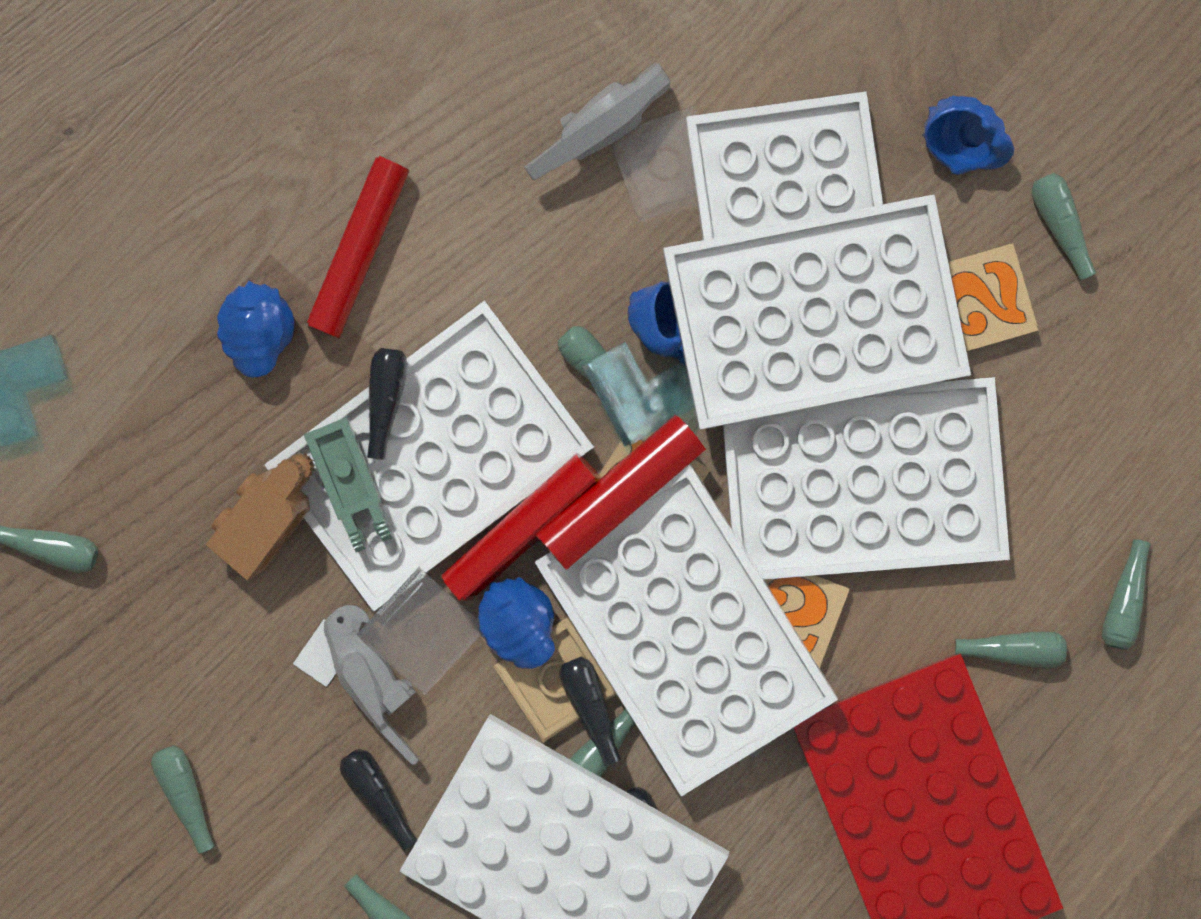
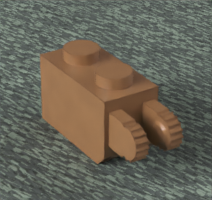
M300 452L292 455L291 458L282 460L281 463L277 464L278 467L272 468L260 475L252 473L248 476L236 492L241 498L232 509L227 507L213 522L211 528L215 530V533L206 546L246 580L263 572L310 511L309 498L301 490L309 481L310 476L313 475L312 472L315 471L314 460L307 456L306 453L301 454Z

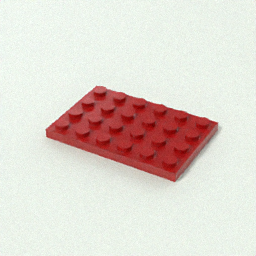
M953 654L834 702L793 727L870 919H1039L1063 909L961 654Z

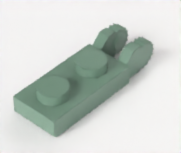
M348 417L304 434L337 519H342L355 552L366 549L364 535L353 517V514L369 509L378 537L383 542L392 539L389 525L379 505L382 503Z

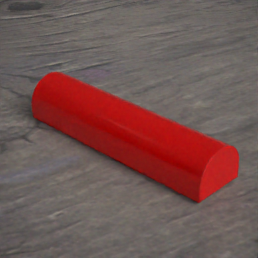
M381 156L375 158L306 322L309 327L340 339L407 179L409 169Z
M675 414L535 534L536 537L566 570L569 569L701 455L706 448L687 424Z
M574 454L441 575L447 587L458 600H473L539 540L535 534L602 477L580 454Z

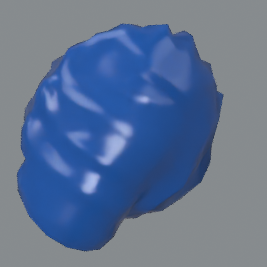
M951 96L947 99L939 100L937 106L929 107V116L924 123V133L922 136L926 140L929 152L941 165L949 169L951 173L961 175L978 169H997L1008 163L1014 155L1015 148L1010 136L1005 132L1003 120L996 115L991 106L982 104L977 98Z
M248 280L245 287L238 286L226 296L217 315L219 325L217 335L222 343L223 352L233 360L234 367L247 377H261L271 372L277 363L279 354L292 341L294 335V316L291 308L280 296L277 288H271L266 284L258 285Z
M661 281L653 286L632 292L629 297L630 305L628 306L627 315L633 332L652 353L663 357L675 358L680 364L686 366L669 282Z
M521 577L514 580L506 578L499 583H490V589L484 592L483 599L479 605L478 618L481 637L484 638L494 654L507 662H513L518 668L534 669L542 666L552 657L555 651L554 642L551 638L555 618L550 599L543 591L526 583Z

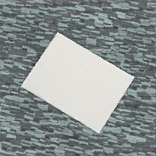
M324 619L293 664L327 687L336 671L324 633Z

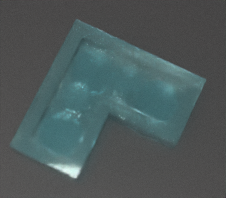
M48 335L0 351V448L39 436L25 393L68 379L54 335Z
M626 342L582 365L624 446L634 444L656 431L675 414L679 417L694 408L687 370L682 362L671 366L646 381Z

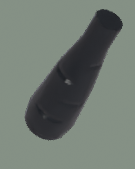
M380 348L371 359L369 378V446L367 458L385 460L387 443L395 420V414L400 404L408 368L407 357L400 350Z
M582 656L562 664L559 670V679L578 718L597 747L604 766L620 761L621 757L614 742L603 691L593 664Z
M358 748L340 761V772L354 794L393 835L403 851L415 844L417 838L407 825L395 795L372 754Z

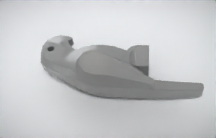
M654 63L631 83L622 85L619 82H613L589 100L577 114L570 112L562 117L560 121L564 129L562 130L561 138L524 167L532 180L538 179L573 159L582 160L616 142L636 128L642 121V113L647 107L670 88L671 80L660 63Z
M357 605L340 607L324 621V633L340 684L384 737L412 765H415L419 761V757L391 726L385 713L388 716L392 714L416 691L409 680H397L385 657L377 648L361 637L363 623H369L370 621L364 609Z

